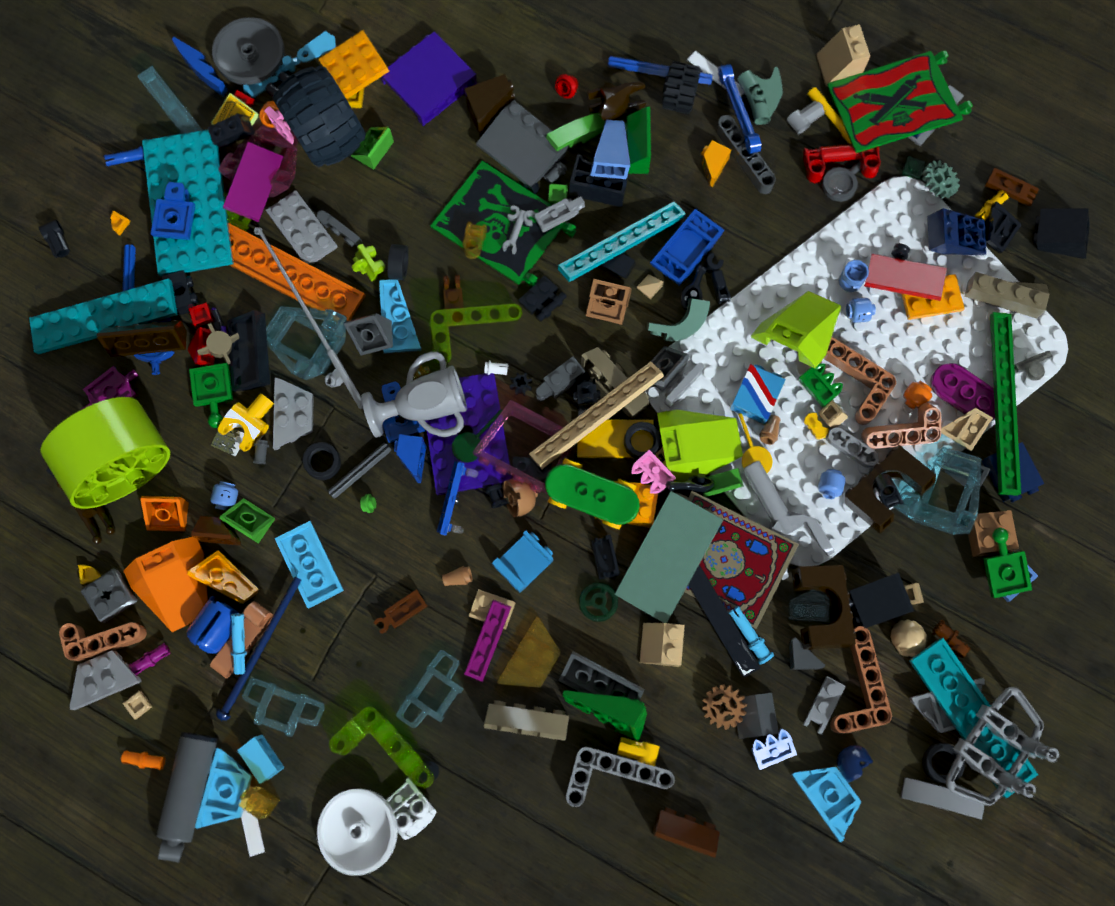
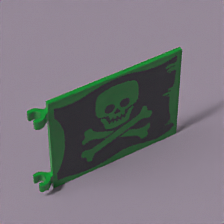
M481 161L430 226L519 285L524 280L531 287L538 282V278L528 272L558 233L563 230L570 237H573L576 233V226L567 223L568 220L543 233L535 218L528 217L527 219L531 220L533 225L527 226L523 221L516 240V253L512 254V246L507 247L504 252L503 243L509 240L516 222L508 219V214H516V212L511 211V206H517L519 210L524 211L532 210L537 214L552 205L484 161Z

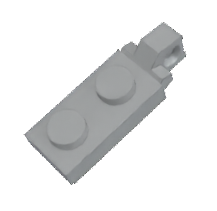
M582 197L573 201L566 198L535 214L534 218L544 233L577 215L579 210L585 207V202Z

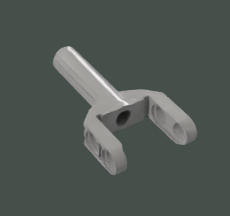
M760 460L753 462L743 469L744 474L771 519L770 530L785 536L802 527L803 523L806 522L820 549L825 551L827 556L835 552L816 518L788 511ZM787 569L782 577V581L789 577Z

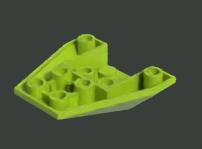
M808 291L761 322L751 335V338L765 345H768L771 340L785 345L798 352L800 362L816 369L827 354L841 305Z
M677 409L657 413L666 467L676 477L673 482H683L689 477L697 476L698 474L706 476L743 456L736 418Z

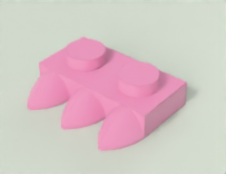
M270 106L266 108L264 112L277 132L293 145L294 138L290 132L291 128L284 120L285 118L279 110L274 111Z
M650 450L633 464L631 471L632 474L643 473L641 484L652 482L650 487L651 494L662 492L666 488L667 481H674L676 479Z

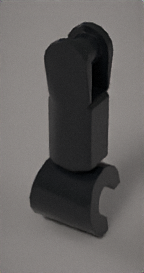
M711 253L704 262V267L707 268L706 272L710 273L717 303L731 302L723 271L720 270L724 261L722 259L718 264H713L714 253Z

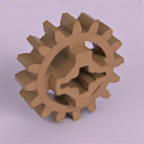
M722 684L720 685V690L717 686L713 687V692L708 691L706 693L709 698L703 699V702L707 703V705L702 707V710H707L708 712L705 718L711 717L710 724L716 722L718 729L722 725H724L725 730L730 725L733 728L736 727V721L741 723L743 721L741 716H745L747 713L742 710L747 706L746 703L741 701L745 696L739 697L738 693L740 690L732 691V685L726 689L725 685ZM724 694L721 699H715L716 695ZM726 703L725 707H727L728 709L725 711L724 706H722L721 704ZM728 714L735 715L734 718L726 720Z

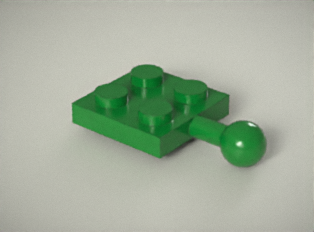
M222 363L189 369L193 405L195 407L210 405L211 415L208 417V424L212 428H218L223 417L218 412L217 403L233 401L229 365Z
M996 528L992 533V538L998 543L1000 555L984 558L991 597L998 598L1032 590L1025 551L1008 553L1006 541L1009 538V534L1004 528Z

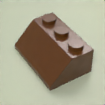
M665 807L664 811L659 809L652 830L654 836L715 858L720 831L715 830L716 825L705 821L701 825L696 823V818L686 814L684 818L676 815L677 811Z

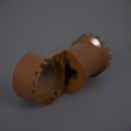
M940 620L931 634L944 638L954 654L964 658L970 647L967 644L964 645V642L956 638L959 631L951 629L944 624L945 621Z

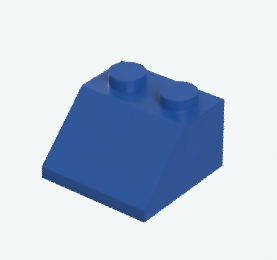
M399 434V439L395 440L394 452H396L401 463L416 482L421 483L427 447L423 437Z

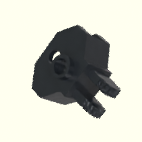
M595 378L576 379V391L573 392L574 403H577L578 416L601 399L600 390H596Z

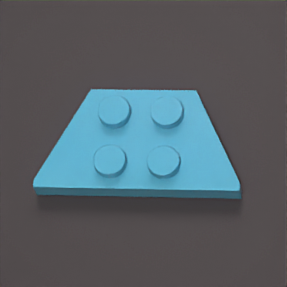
M216 748L195 828L242 817L252 775L220 748Z
M830 767L792 773V777L838 842H842L848 826L851 825L853 816L861 804V800L843 778L838 768Z

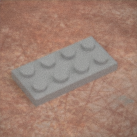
M296 190L266 210L267 214L303 262L313 265L338 248L337 244Z

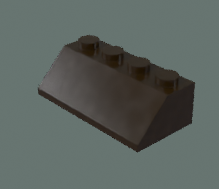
M181 320L104 328L97 333V338L110 357L186 350L187 330Z

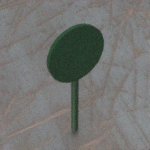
M499 410L477 435L465 432L459 434L454 439L452 452L459 461L468 463L480 457L483 445L479 437L503 413V410Z

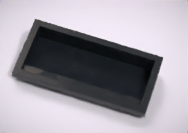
M253 310L227 320L228 335L239 334V339L232 343V350L229 353L232 391H245L270 385L265 313Z

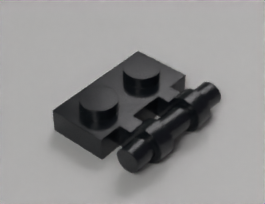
M543 276L518 301L531 315L536 311L540 312L536 319L541 322L543 319L548 318L556 307H560L563 304L562 301L567 296L564 292H561L558 296L554 293L558 291V287L546 276ZM549 299L551 303L544 307L543 304Z

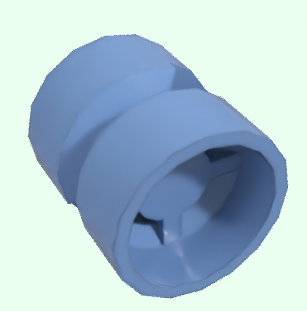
M860 260L848 262L839 276V284L842 289L847 292L859 290L868 277V266Z

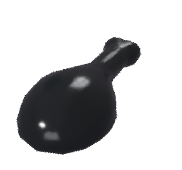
M701 265L696 267V275L692 284L687 286L681 293V305L686 311L689 298L702 300L700 282L707 268Z
M704 474L691 476L683 482L667 481L666 487L670 491L687 489L702 493L711 490L715 485L714 481L705 477Z

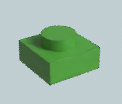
M549 184L548 203L556 204L566 199L568 185Z

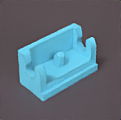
M263 735L253 737L237 750L259 784L269 780L285 768Z

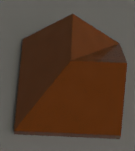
M200 516L191 533L192 537L201 542L241 546V541L228 524L218 517Z

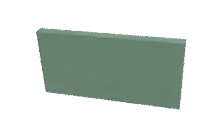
M670 491L615 595L661 622L668 623L724 519Z

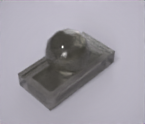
M1045 351L1015 364V375L1025 371L1028 379L1032 381L1040 380L1045 374V368L1042 364L1053 357L1051 352Z

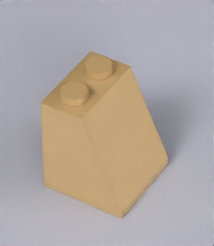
M860 25L842 28L817 53L816 57L826 87L828 83L864 72L870 58V53Z

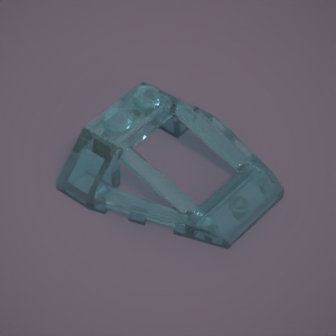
M280 306L266 327L267 346L295 376L309 380L324 374L332 361L327 355V350L322 342L311 359L280 343L294 320L315 331L311 322L305 318L307 315L303 309ZM310 308L309 312L313 318L324 320L321 326L318 325L331 349L337 355L345 343L346 328L344 323L347 322V317L330 309L319 311ZM286 355L297 360V363H293Z
M942 447L926 466L936 474L935 484L941 468L969 476L955 513L928 504L935 484L923 494L922 498H920V495L914 494L915 490L905 485L900 491L904 504H898L894 508L914 522L952 535L967 534L971 532L978 516L981 458ZM971 494L969 510L965 511L967 502Z

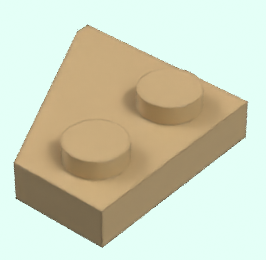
M975 408L942 427L941 434L972 451L993 418Z

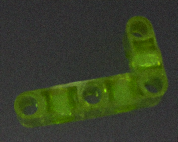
M366 707L360 711L329 742V748L333 753L346 755L370 733L415 785L427 788L434 781L433 773L425 765L421 757L390 721L373 707ZM374 712L375 719L372 722H368L367 717L369 713ZM343 740L345 745L343 749L338 751L337 743ZM396 742L401 743V749L398 752L393 751V745ZM426 772L428 776L426 782L420 783L419 775Z

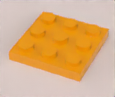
M363 30L319 58L322 66L328 69L346 99L389 72L386 64Z

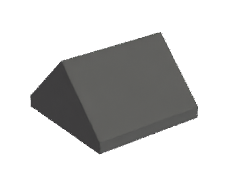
M376 313L344 323L360 356L392 348L393 346L392 320Z
M664 346L650 361L664 375L654 385L663 392L687 365L689 355Z
M772 693L745 696L741 700L742 703L747 704L742 709L747 713L745 716H741L743 719L741 723L736 721L739 739L779 733Z

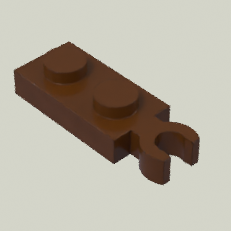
M416 589L383 611L386 617L376 619L374 624L384 623V628L379 631L383 634L387 632L391 624L394 628H397L428 606Z

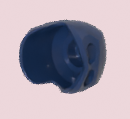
M852 745L843 749L837 757L838 769L843 778L849 783L861 777L863 774L862 769L873 763L867 750L859 745Z

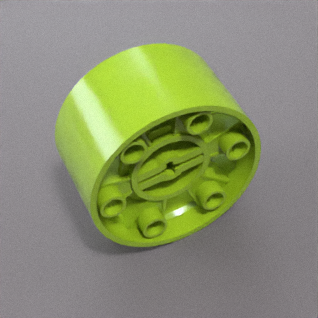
M117 397L88 406L60 423L44 440L41 446V455L70 503L76 508L88 509L114 502L145 485L167 464L170 458V450L139 401L131 397Z

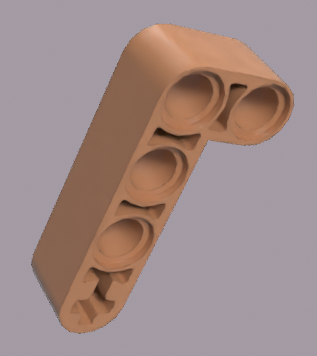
M924 403L918 408V422L868 427L862 431L861 438L865 444L873 449L935 443L941 437V412L932 404ZM932 410L931 416L926 417L927 412ZM933 429L932 433L927 436V431ZM914 431L913 435L907 438L908 433ZM895 432L894 437L892 439H888V436L891 433Z
M255 601L251 602L243 612L245 617V651H247V654L265 632L274 615ZM232 636L210 664V667L224 678L230 677L234 672L233 656H231V652H233Z
M71 623L64 624L59 631L65 657L78 662L141 642L147 634L146 628L136 623H127L89 637L85 636L84 629L81 626ZM74 628L75 634L70 638L69 632ZM118 634L119 639L113 644V636ZM98 640L99 647L94 650L93 644ZM77 647H79L80 652L78 656L75 657L74 650Z

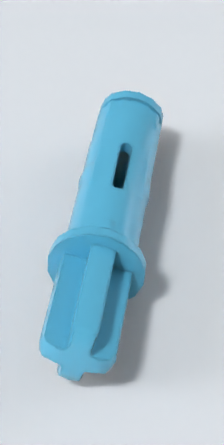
M236 613L231 614L233 650L231 656H233L234 674H244L245 655H247V651H245L244 614Z

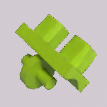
M363 244L357 246L356 257L353 258L355 263L352 265V269L354 272L366 273L372 282L376 280L378 274L385 270V264L382 260L375 262L372 260L377 255L373 246L364 247Z

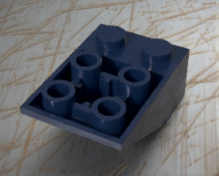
M945 208L927 216L929 251L953 255H986L985 220Z

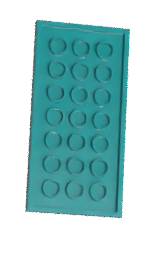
M209 130L143 140L152 223L156 200H166L164 195L169 182L182 183L185 189L189 191V202H194L195 204L190 240L154 237L158 275L162 277L182 270L187 273L233 265L227 210L223 209L225 194L219 148L213 144ZM173 216L169 221L175 223L177 221L176 216Z

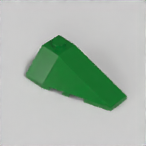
M565 690L562 693L567 703L586 714L594 713L593 715L601 723L609 722L616 727L615 731L639 742L647 716L644 703L640 700Z

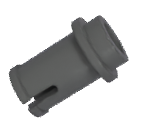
M555 163V167L544 176V179L549 184H553L561 175L566 174L567 168L563 163Z
M256 440V443H254L256 447L253 463L266 464L267 448H269L268 441Z

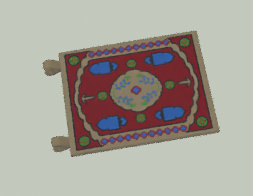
M694 491L691 492L689 498L676 492V494L724 519L700 562V566L727 611L729 612L733 609L738 616L734 608L740 606L751 626L757 629L799 544ZM688 585L685 590V593L695 597L694 593Z

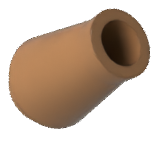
M771 415L769 417V420L759 433L761 442L773 445L778 440L781 421L778 416Z
M462 566L442 575L445 586L468 585L469 582L473 581L469 566Z

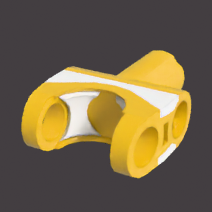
M261 393L248 408L239 402L236 403L224 416L218 427V432L221 435H225L232 429L243 428L244 436L239 449L244 452L248 451L254 446L256 440H260L267 432L269 425L262 418L274 403Z

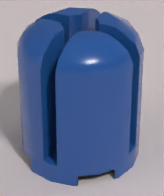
M214 596L210 597L187 629V636L190 642L194 645H199L201 650L211 654L219 653L232 636L231 614L239 613L226 603L215 602L214 599L216 597Z

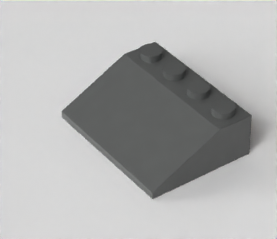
M514 100L500 112L476 143L480 149L530 187L543 178L554 167L555 163H559L566 156L568 147L567 145L561 150L556 151L546 139L547 134L552 132V130Z

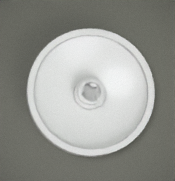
M367 789L346 790L333 797L323 809L318 822L317 838L321 853L334 869L348 875H363L381 867L391 856L397 840V822L388 802L379 794Z

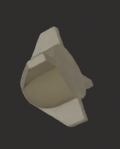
M208 324L211 334L207 338V346L197 350L198 355L211 354L214 357H223L226 363L230 364L228 354L232 350V343L239 339V334L236 333L229 336L223 331H215L212 324Z

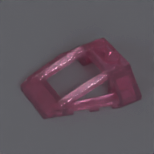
M262 125L254 132V135L249 136L250 139L247 142L239 144L234 153H229L225 156L218 168L219 172L233 182L241 161L240 158L243 156L248 142L260 147L262 143L286 148L280 168L277 169L271 180L272 189L269 196L275 197L289 189L295 178L298 139L293 131H290L294 138L292 145L277 132L276 128Z

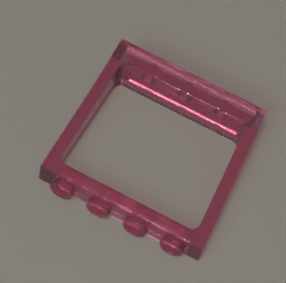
M510 400L474 449L473 455L479 458L478 461L483 465L488 466L492 464L500 474L506 475L508 473L513 476L512 479L514 481H519L520 484L525 482L531 485L530 489L538 494L542 491L548 495L545 483L484 451L509 416H514L551 437L563 428ZM574 445L561 455L556 466L561 465L564 458H568Z

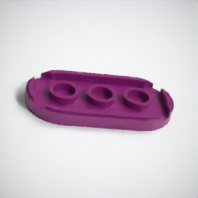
M943 364L933 372L931 387L939 398L964 415L977 408L993 418L991 421L995 419L993 387L958 364Z

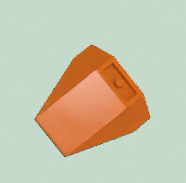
M194 537L165 544L136 558L123 570L131 589L171 632L191 624L208 601L207 585L187 575L190 569L205 559L200 542Z

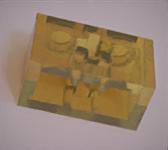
M261 786L251 787L242 793L240 797L242 801L239 806L257 819H264L270 816L280 799Z

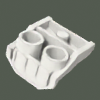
M409 777L406 779V783L386 800L394 812L397 832L405 840L417 835L433 820L437 812Z

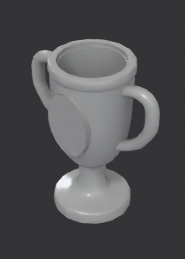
M439 352L425 353L414 361L409 369L406 385L400 389L394 400L378 403L370 392L362 394L364 413L370 430L376 438L383 434V422L397 415L408 420L418 421L426 431L440 437L455 435L464 427V420L460 412L467 411L464 392L455 367L451 365L446 368V360ZM432 359L439 361L440 370L413 380L416 370L422 363ZM454 414L457 424L455 427L442 430L428 425L425 420Z

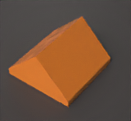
M141 496L146 530H186L189 502L181 497Z

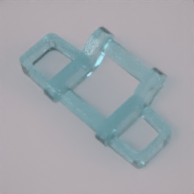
M440 650L425 670L427 671L412 693L407 695L396 717L412 728H416L427 714L442 722L444 719L443 715L457 694L461 693L464 689L451 680L460 664L459 660L446 651ZM443 656L453 661L446 676L434 669ZM433 675L452 688L437 711H434L417 699ZM410 703L423 710L414 722L408 721L403 716Z
M255 678L249 680L242 696L245 702L258 707L254 724L259 726L262 724L286 733L285 735L289 737L294 735L298 722L317 726L325 709L322 702L311 699L307 695H298L278 688L276 684L271 682L267 683ZM255 684L266 688L260 703L248 697ZM273 694L296 702L288 725L265 717L266 709ZM306 702L319 707L314 720L300 717Z

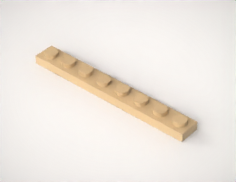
M649 362L529 453L531 458L543 469L664 377L662 371L652 362Z

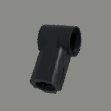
M55 219L40 226V233L45 241L48 242L55 258L67 256L70 249L63 236L65 234L58 220Z

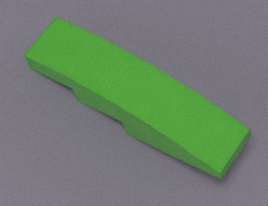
M599 113L588 115L555 129L547 134L546 139L556 151H559L567 145L572 147L579 142L585 143L603 132L606 122L602 120Z

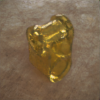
M468 221L463 240L464 253L467 258L476 259L480 256L487 233L486 224L481 226Z

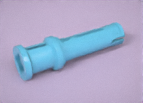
M740 606L734 608L738 616L733 609L728 612L729 615H731L749 642V649L757 656L758 663L763 664L774 656L773 652H770L764 644V638L758 637L740 609Z

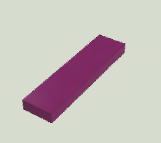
M494 599L492 600L464 675L483 682L512 608L511 606Z

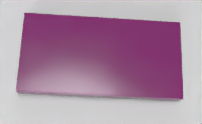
M248 142L223 209L259 222L283 156Z

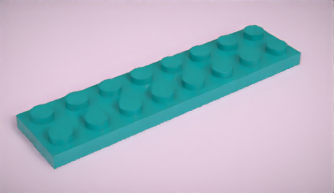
M168 278L30 317L34 353L42 354L97 338V333L104 328L149 324L178 316L172 281Z
M940 638L910 659L909 662L962 739L966 740L979 720L975 714L978 713L982 704L990 707V704L945 639ZM987 726L984 727L972 745L987 756L992 757L1006 772L1009 771L1021 753L1000 737L995 736ZM1027 759L1016 776L1028 783L1038 773ZM1006 791L1002 797L1008 798L1014 791L1012 793Z

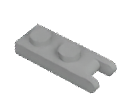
M698 363L687 375L684 373L677 381L679 384L675 389L671 387L667 391L664 403L669 408L702 374L704 365Z
M827 676L803 725L807 727L810 720L820 725L817 733L822 734L845 685Z

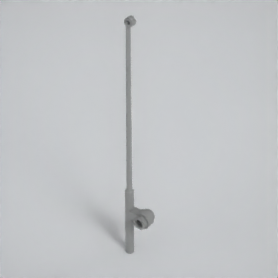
M255 227L254 233L260 235L325 346L327 355L335 367L333 372L325 376L326 385L338 387L344 382L358 408L362 409V398L345 368L323 336L264 236L262 228Z

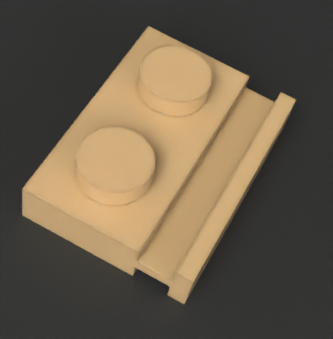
M478 589L469 617L484 622L494 599L512 607L503 628L506 630L516 603Z

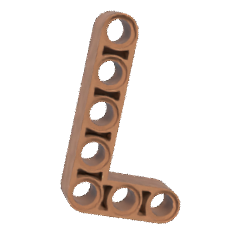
M832 337L824 359L871 388L855 414V419L859 424L867 425L876 417L894 389L896 378L891 373ZM833 350L838 351L840 356H835ZM849 361H854L857 366H851ZM865 371H870L873 377L867 376ZM882 381H886L889 387L883 386ZM872 396H876L879 399V403L874 402ZM862 411L869 413L870 418L864 417Z
M863 626L854 628L855 632L859 631L862 633L863 640L858 641L856 639V644L850 647L867 709L834 716L831 719L830 727L836 733H849L885 725L892 718L871 634ZM862 651L867 652V661L861 659L860 654ZM868 670L871 671L874 675L872 681H869L866 678V672ZM873 690L879 694L877 701H874L871 697ZM878 710L884 713L882 721H879L876 717ZM859 714H861L865 718V722L862 726L859 725L857 722V716ZM840 718L845 721V728L843 730L837 726V721Z

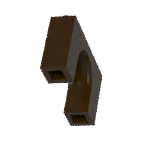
M901 446L896 450H891L884 461L878 462L868 475H863L859 483L854 488L850 487L845 493V505L879 534L894 521V512L874 495V480L878 475L885 473L890 475L892 479L902 480L921 496L935 484L936 474Z
M843 565L802 566L791 571L794 590H818L830 599L833 606V618L828 625L808 626L800 630L803 650L844 648L856 644V632L853 629L852 623L853 613L850 610V595L847 591V577Z

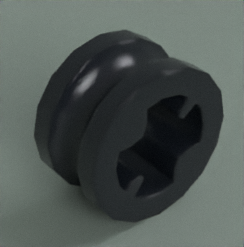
M895 244L891 255L894 258L906 260L910 248L905 244Z

